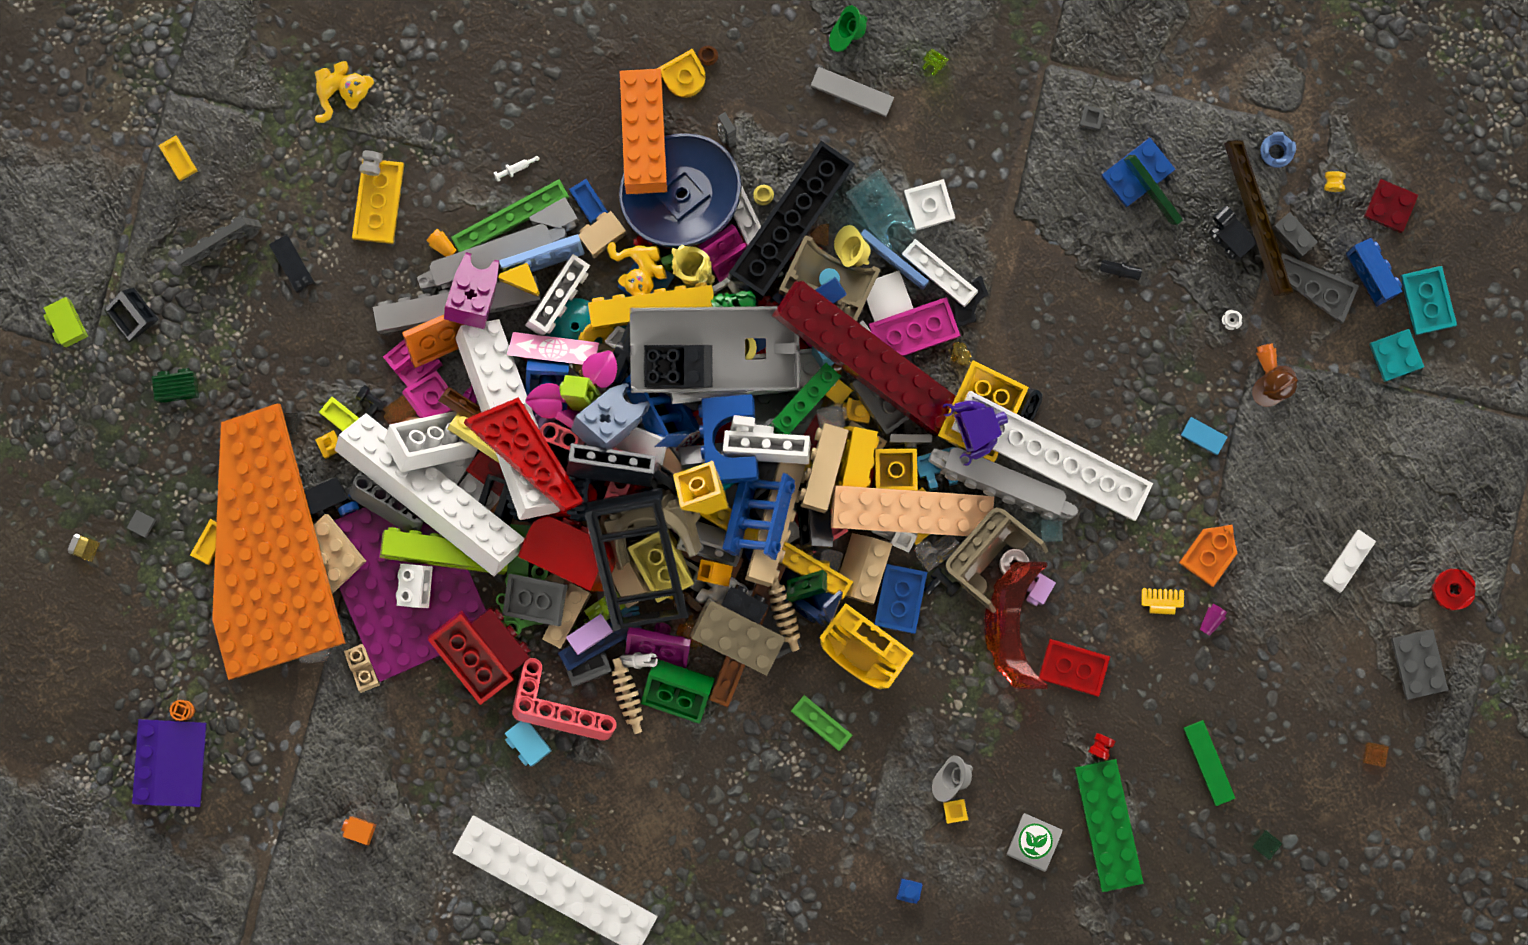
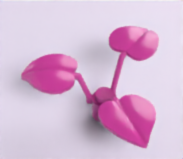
M605 351L589 356L582 366L583 376L589 378L593 384L596 383L600 388L610 386L615 380L617 373V363L614 354L611 351ZM546 383L536 387L525 400L526 404L537 415L546 419L555 418L558 411H562L561 402L566 403L560 395V386L553 383Z

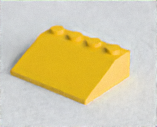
M973 360L953 401V405L963 402L968 392L972 391L1017 414L1029 387ZM954 414L947 416L938 436L954 446L967 451L961 434L951 429L956 420ZM992 450L982 458L995 462L999 453Z

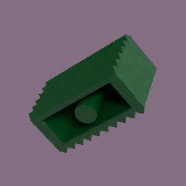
M190 368L178 369V373L170 374V371H161L157 373V376H152L154 401L157 403L199 398L197 375L194 371H190Z

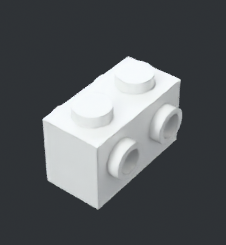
M400 564L398 571L399 586L396 592L397 606L429 608L433 566Z

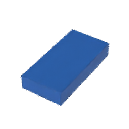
M587 179L569 189L591 225L597 221L596 218L604 212L608 213Z

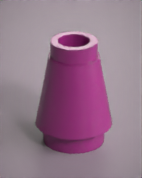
M1213 603L1211 608L1208 607L1200 630L1210 636L1226 619L1227 611Z

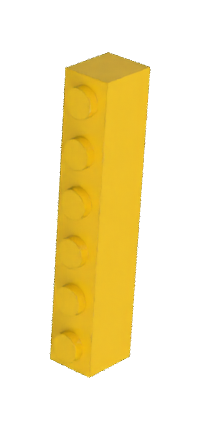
M706 282L695 284V287L692 288L682 285L674 287V290L671 291L661 288L653 290L654 293L650 294L640 291L633 293V296L629 297L619 294L612 296L613 299L604 300V297L594 298L592 302H588L592 330L628 325V322H630V308L713 307L711 304V300L714 297L712 285H707Z

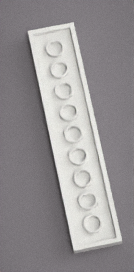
M972 391L968 392L964 401L972 400L984 403L987 408L992 407L995 414L1004 411L1007 415L1008 423L1000 426L1002 435L998 437V442L992 450L1136 521L1153 483ZM955 420L951 429L960 433L957 422Z
M474 815L452 852L619 945H643L658 917Z

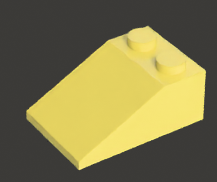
M668 529L683 590L693 585L694 581L681 550L676 549L677 541L671 530ZM659 532L648 534L631 543L627 549L650 591L672 588ZM670 596L655 598L658 603Z

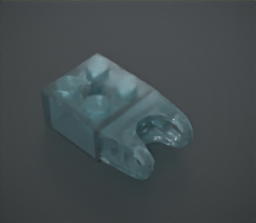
M880 170L845 193V196L867 228L890 250L893 247L890 244L887 231L892 225L899 224L905 227L912 235L916 233L903 203ZM871 195H873L874 197L878 196V197H879V199L877 200L878 203H877V204L870 203V202H869V200H870V197H869V196H871Z

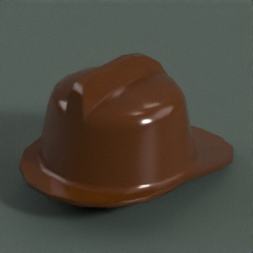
M1282 365L1260 377L1252 389L1254 401L1260 406L1271 407L1291 397L1297 389L1298 381L1293 369Z

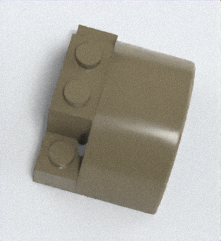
M807 235L804 236L778 294L785 296L795 281H804L815 290L821 286L819 283L821 272L827 268H832L839 273V283L847 293L845 297L835 302L834 305L858 321L880 269L875 266L872 268L845 267L841 260L820 249L814 243L813 238Z

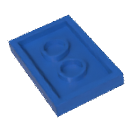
M1148 138L1128 154L1138 157L1157 184L1175 171L1173 165L1151 138ZM1122 158L1105 171L1101 177L1127 208L1147 191L1125 163L1124 158Z
M886 564L874 623L876 626L912 634L916 633L927 572Z

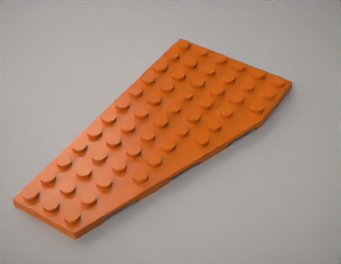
M278 403L221 422L212 620L228 680L345 644L282 407Z

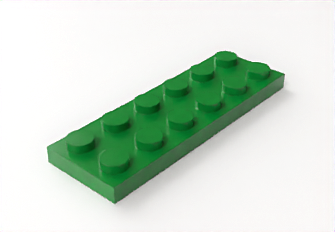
M1113 759L1074 767L1101 892L1144 884L1117 760Z

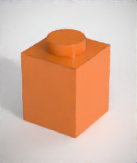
M350 816L349 820L345 819L341 831L344 832L343 837L369 845L377 824Z

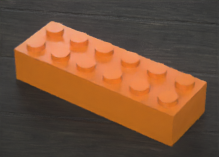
M661 69L620 71L626 194L667 192Z

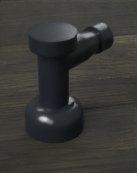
M366 385L360 389L355 398L361 402L366 400L371 403L366 413L371 418L377 411L381 413L388 404L385 400L381 401L370 394V388Z
M938 567L931 575L933 580L924 591L931 595L932 591L942 584L947 588L946 594L951 598L961 585L957 581L951 582L941 572L942 569Z

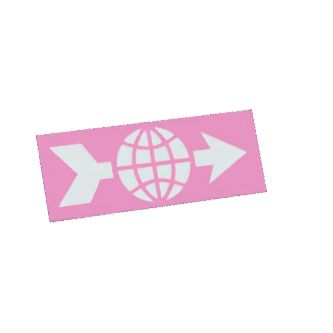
M513 332L507 355L583 365L589 356L597 353L599 343Z

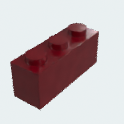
M491 606L474 619L471 625L507 671L511 673L530 658L529 652L531 650L524 641L520 643L516 638V635H518L516 630L511 625L507 626L503 621L505 617L498 608L494 610Z

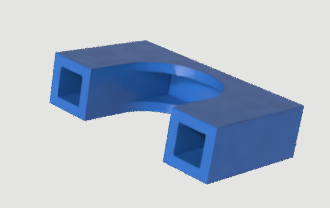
M752 394L702 398V405L698 406L699 417H703V425L700 426V437L704 438V446H701L702 459H705V463L714 462L722 484L759 481L758 460L756 456L729 458L721 455L715 447L717 432L723 425L732 422L734 415L755 418V403Z

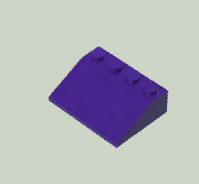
M138 719L132 804L201 807L207 723Z

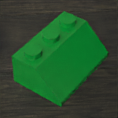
M658 659L657 665L650 670L641 704L700 724L715 678Z

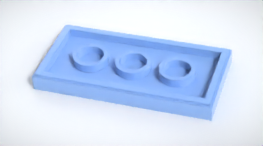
M577 234L499 260L503 272L528 263L531 272L567 261L572 254L579 257L585 253Z

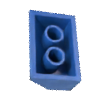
M1372 238L1354 245L1346 255L1377 307L1403 291L1401 290L1402 284L1397 277L1394 278L1390 271L1392 270L1388 260H1384L1380 254L1381 248L1376 241L1373 242Z

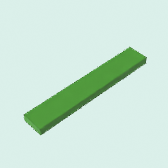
M560 179L451 238L459 252L482 245L530 220V216L564 197L569 199V195Z

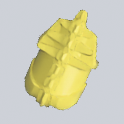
M684 245L678 249H672L673 274L680 278L688 288L695 287L697 283L706 282L708 285L714 283L715 276L712 275L710 257L703 250Z

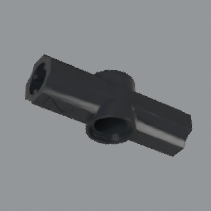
M628 322L621 341L617 343L613 352L617 363V373L612 383L615 386L622 384L630 366V322Z

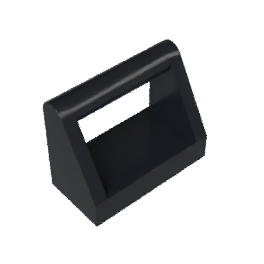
M134 288L121 291L104 309L128 342H132L159 320ZM122 303L139 324L133 332L128 329L114 311Z
M488 474L478 502L484 507L486 506L494 481L504 484L494 514L507 525H510L513 515L510 514L511 508H508L507 505L509 503V500H507L509 491H507L506 480Z

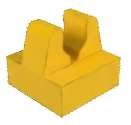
M334 430L315 439L325 459L337 453L335 447L338 436Z

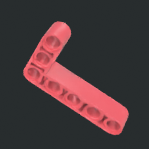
M548 422L540 428V432L547 442L570 450V446L564 442L566 434L574 435V444H585L571 429L559 424ZM547 426L554 427L556 431L554 437L548 438L544 434V429ZM614 447V448L612 449V450L624 451V450L619 449V448H617V447ZM610 482L604 498L626 495L630 484H627L624 488H618L615 482Z
M529 658L525 661L520 671L512 710L516 720L598 740H608L616 729V721L609 715L537 699L542 664L536 658ZM527 668H532L535 673H530ZM523 687L530 688L532 692H526ZM519 706L526 707L528 711H522ZM540 711L547 712L548 716H543ZM560 716H566L569 721L562 720ZM581 720L586 721L589 726L583 725ZM601 725L607 726L609 731L603 730Z

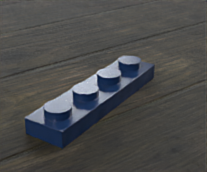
M630 611L627 614L623 615L622 618L633 616V614ZM611 622V623H609L608 625H609L610 628L613 630L612 622ZM629 627L613 631L580 655L576 654L572 646L558 652V655L567 671H570L626 639Z

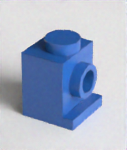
M901 878L896 899L917 904L923 884Z

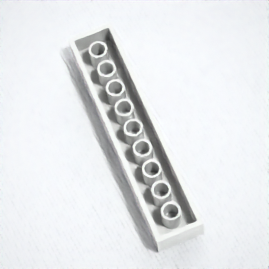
M500 320L487 321L484 330L473 326L461 325L455 339L481 412L519 397L538 427L532 408L525 402L527 394L514 358L507 355L509 345ZM496 453L519 520L558 513L560 511L554 503Z
M368 414L363 415L339 434L335 447L337 453L491 575L495 576L519 554L525 538L434 466L401 472L383 441L387 429Z

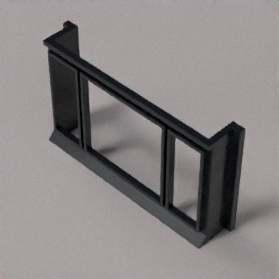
M662 488L587 501L588 508L585 512V518L614 632L622 628L680 618L687 619L692 614L690 606L686 607L671 546L661 504L663 499ZM653 506L657 525L602 535L598 516ZM659 532L672 588L617 597L604 542ZM674 595L677 606L675 609L622 618L621 604Z

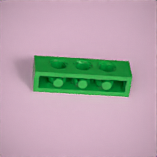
M825 363L770 423L769 426L774 427L773 433L789 435L841 378V375L829 364Z

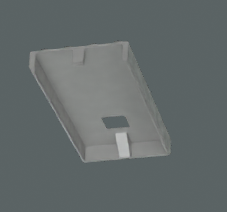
M778 306L630 308L631 393L800 390L799 336L772 316ZM765 338L766 359L746 360L745 339ZM644 345H712L713 387H644Z

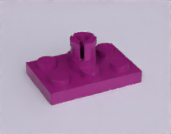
M656 623L654 632L639 627H629L625 655H633L636 652L641 654L654 653L657 656L656 659L686 669L691 640L682 636L669 635L671 627L666 623H660V625Z

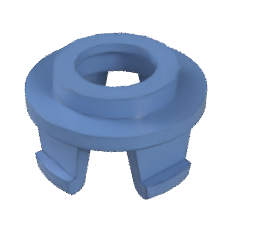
M1275 132L1273 135L1268 136L1260 148L1263 161L1275 168L1284 167L1289 164L1296 152L1295 142H1292L1285 136L1284 132ZM1280 145L1284 150L1283 157L1280 159L1272 158L1269 153L1271 146Z

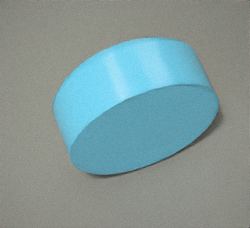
M832 268L823 270L819 275L820 285L834 277L840 281L839 273Z

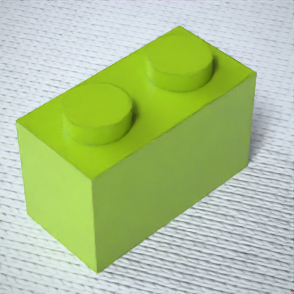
M64 297L44 307L46 312L44 318L49 326L52 325L55 331L52 335L57 344L68 347L88 337L70 299Z
M565 375L564 381L561 382L559 388L560 395L574 411L584 410L601 395L592 381L585 377Z

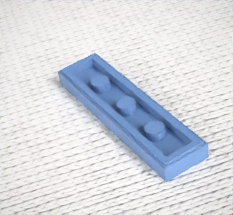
M863 230L861 236L874 252L900 271L921 290H924L929 280L867 230Z

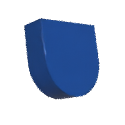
M354 501L339 507L338 512L341 517L360 510L361 507L358 502Z

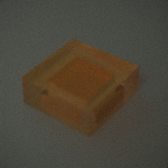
M1366 742L1363 763L1385 767L1389 746Z

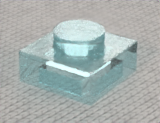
M1041 520V540L1044 542H1062V520Z

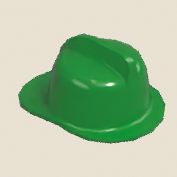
M853 5L847 6L833 27L829 38L830 47L833 51L841 52L845 50L853 40H858L865 34L868 18L860 14L857 7Z

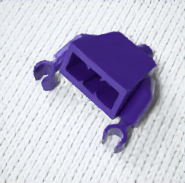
M972 400L958 402L955 405L944 404L943 407L949 406L951 408V412L944 415L952 416L954 414L967 452H963L960 458L963 456L969 458V462L963 465L968 466L973 459L977 460L989 454L997 444L998 437L1002 435L1000 426L1008 423L1006 413L1002 411L995 414L992 407L987 408L984 403Z

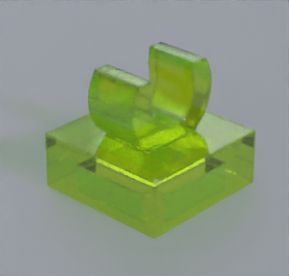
M931 49L924 57L926 62L923 65V69L925 70L928 65H932L934 67L932 75L934 76L945 67L949 59Z

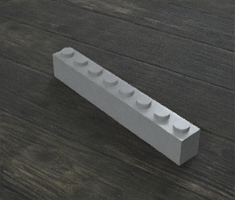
M533 276V278H534V280H535V283H536V285H537V288H538V290H539V285H538L537 277H536V276ZM499 280L500 283H496L495 297L490 313L539 304L541 296L540 294L538 297ZM442 290L438 292V295L432 296L430 293L421 294L417 299L410 300V297L400 298L398 302L391 304L390 301L378 303V306L373 307L378 333L385 334L411 329L443 315L450 290Z

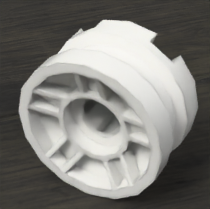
M1011 549L1002 555L999 567L1004 576L1010 579H1017L1027 572L1030 561L1027 555L1020 549ZM1016 560L1018 567H1012L1010 565L1011 561Z

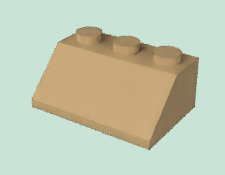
M852 533L840 570V574L853 581L845 597L870 605L874 604L893 544Z

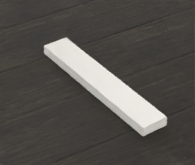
M742 187L740 202L733 217L748 246L761 225ZM783 271L780 273L778 278L784 275Z

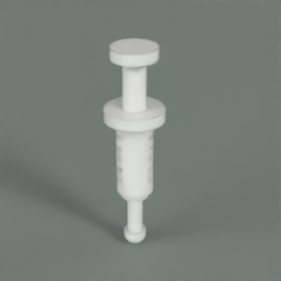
M535 156V158L528 161L522 160L511 166L505 165L506 170L500 173L494 172L497 182L500 181L501 177L508 174L510 177H513L514 173L527 168L530 163L538 161L539 157Z

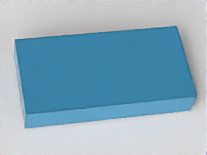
M1190 417L1180 435L1215 455L1219 454L1227 439V436L1192 417Z

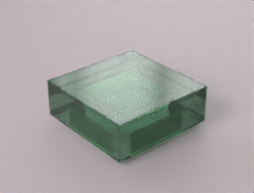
M1264 830L1252 847L1270 860L1283 843Z

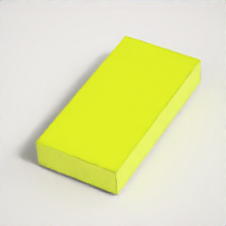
M333 397L319 411L321 415L341 431L346 430L359 419Z

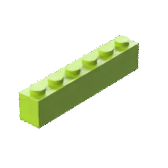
M392 527L384 530L382 534L380 558L489 573L450 541L443 538L441 534L431 533L428 536L422 535V532L410 530L409 533L401 532L399 528ZM508 564L497 574L504 575L507 572Z

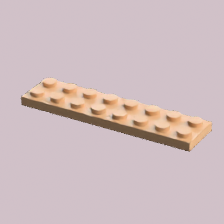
M834 486L831 528L969 536L994 508V497Z

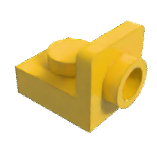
M848 397L847 402H843L841 414L845 415L844 420L869 424L870 414L861 401L852 400V398Z

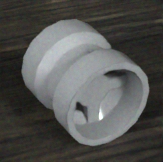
M363 151V164L360 165L359 172L366 175L379 176L381 170L379 164L383 160V154L374 151Z

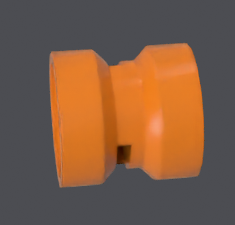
M177 700L170 706V715L175 720L188 721L194 716L195 708L189 701Z

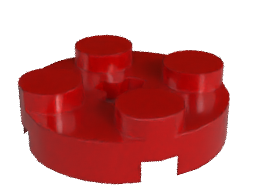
M1448 569L1436 577L1432 585V592L1437 603L1443 608L1451 611L1460 610L1473 602L1476 585L1473 577L1468 572L1461 569ZM1451 584L1459 586L1457 589L1459 593L1457 595L1450 593Z

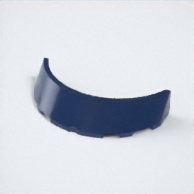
M743 548V552L750 563L753 549ZM787 567L779 584L784 585L786 588L782 593H787V580L800 577L799 574ZM840 590L836 594L824 592L794 601L790 607L795 608L796 612L812 623L817 621L821 626H826L833 621L843 592Z

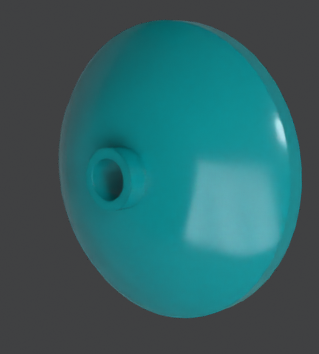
M579 298L568 299L565 304L567 309L561 317H556L554 321L556 326L550 334L546 333V336L578 340L580 333L583 332L588 324H591L588 302L590 301ZM574 323L579 325L577 330L571 328ZM601 337L596 338L594 341L599 344L603 343Z

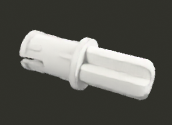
M636 652L633 655L620 656L624 667H634L635 669L655 667L658 659H651L657 657L654 653L641 654Z

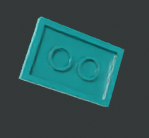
M1442 266L1400 276L1415 336L1457 326Z

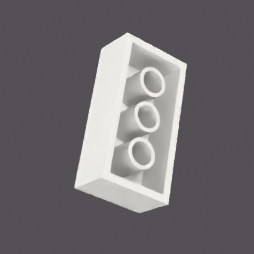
M455 411L390 424L383 440L401 472L475 457L478 449L447 429L457 415Z

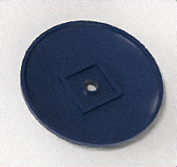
M689 133L665 136L667 192L626 194L623 174L619 191L621 209L629 226L640 237L652 244L668 248H679L682 245L688 247L697 245L719 233L735 214L740 202L742 189L740 172L731 154L718 142L708 137ZM680 191H687V195L684 198H678L677 194Z

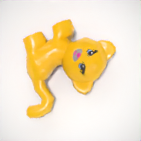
M347 61L334 64L333 73L328 68L316 71V93L320 99L321 106L325 110V114L316 115L315 121L317 123H324L331 119L333 109L328 99L337 90H339L348 108L352 110L357 108L359 101L366 96L368 89L374 84L373 78L361 76L357 73L346 75L349 72Z
M613 242L608 244L607 251L610 258L620 261L626 257H631L639 266V269L631 270L628 274H623L618 279L619 285L625 287L632 296L633 293L640 291L650 294L654 288V276L660 280L667 278L665 268L656 263L661 260L660 250L657 246L646 247L637 245L617 253L616 244Z

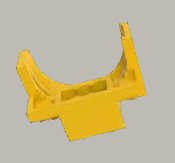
M846 603L820 636L823 650L836 663L859 680L877 689L889 688L914 654Z

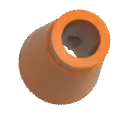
M1273 343L1257 347V357L1265 374L1277 367L1276 348H1274Z

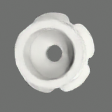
M1228 310L1222 317V323L1225 324L1228 330L1238 329L1242 324V316L1237 311Z

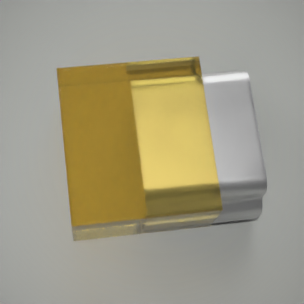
M75 534L69 545L68 553L92 562L100 542Z

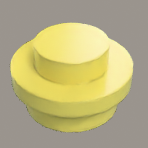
M760 185L754 190L753 197L757 204L764 206L772 202L774 192L771 187Z

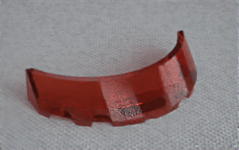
M1015 562L1009 566L1010 569L993 586L995 590L990 601L996 611L994 614L987 608L985 611L984 622L986 626L984 632L988 651L992 653L995 661L993 665L996 670L1003 674L1012 687L1015 689H1048V685L1036 675L1029 665L1020 637V614L1024 597L1036 576L1047 567V562Z

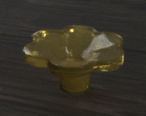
M963 342L954 343L953 354H951L952 361H957L960 365H970L971 353L967 350L966 345Z

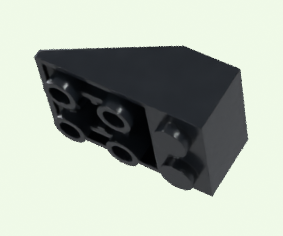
M644 345V387H713L712 345Z

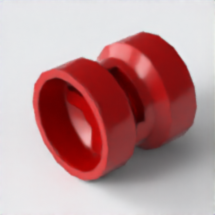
M1096 733L1095 743L1088 752L1107 761L1110 755L1109 750L1114 747L1116 741Z

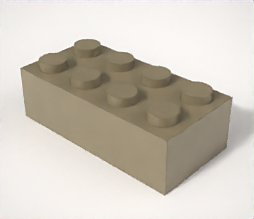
M709 598L689 635L692 639L766 676L786 639L783 635L761 624H757Z

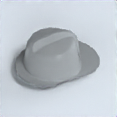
M959 756L949 757L933 779L932 792L934 797L938 801L946 802L952 799L959 790L967 788L972 780L973 767L964 763Z

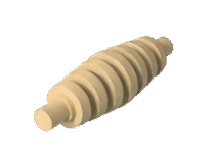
M777 579V582H773L770 587L771 589L768 590L769 595L774 594L770 598V603H777L771 606L772 611H778L773 614V618L775 620L781 619L776 622L777 627L784 626L779 632L781 635L786 634L784 642H788L791 651L794 652L799 650L797 640L800 638L799 632L794 633V631L799 629L798 624L792 625L797 621V616H791L796 611L795 608H788L793 604L789 600L784 601L787 599V593H782V591L786 590L784 585L779 584Z
M619 657L613 659L615 669L612 671V676L617 675L618 679L613 680V684H620V687L614 688L615 693L622 691V695L617 696L616 700L625 701V703L619 704L620 709L627 708V711L622 712L623 716H629L630 719L625 721L627 724L632 725L634 734L642 732L640 721L643 720V716L637 715L638 712L642 711L641 707L635 708V705L640 703V698L633 700L632 697L639 695L638 690L630 692V689L636 687L635 683L628 684L627 681L633 678L631 675H625V672H628L629 669L628 667L624 668Z

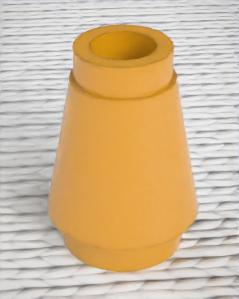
M438 229L426 240L429 243L428 246L443 256L453 255L457 251L443 231L440 232Z

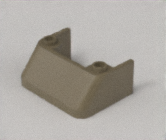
M994 508L948 558L946 569L970 595L994 614L996 611L995 607L984 596V593L987 591V582L980 575L1006 544L1012 549L1021 550L1031 542L1045 554L1048 552L1044 541L1002 508Z

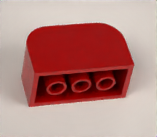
M543 517L531 525L518 554L519 558L589 591H604L588 527L582 525L583 522L574 521V519L567 517ZM606 541L604 544L612 573L616 561L610 541Z

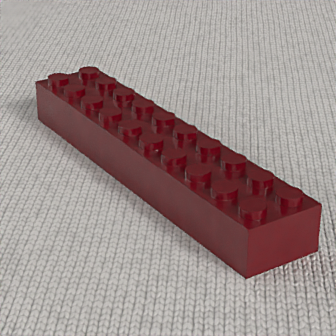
M795 281L772 316L929 434L938 436L947 417L944 414H948L950 410L949 406L943 407V405L953 404L956 396L804 281Z

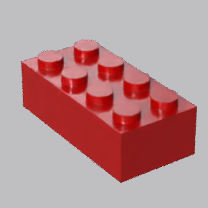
M462 610L428 636V641L480 705L514 680V675L507 671L472 627L471 621Z

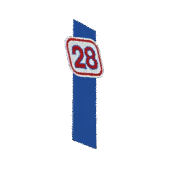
M700 431L689 435H667L654 447H677L675 451H679V447L695 446L703 438L700 437Z

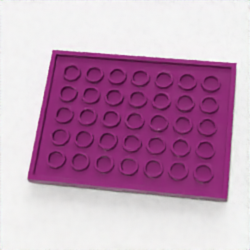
M366 507L334 521L367 561L339 589L379 682L439 657V653L428 641V636L461 610L471 622L486 611L469 570L380 558L384 530L398 527ZM423 522L420 530L422 535L440 534L426 522ZM400 564L433 566L429 608L397 606L396 592L399 586L398 571Z

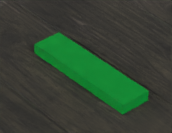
M1201 720L1184 727L1183 730L1214 805L1218 806L1236 799L1204 721Z

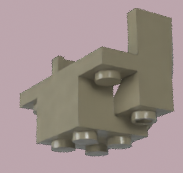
M662 488L663 499L661 504L667 529L672 528L680 536L689 557L695 556L702 548L695 525L701 517L700 513L682 510L679 499H675L674 494L670 490ZM653 506L611 513L604 522L607 534L657 525ZM626 538L611 540L610 544L617 569L623 570L626 563L631 562Z

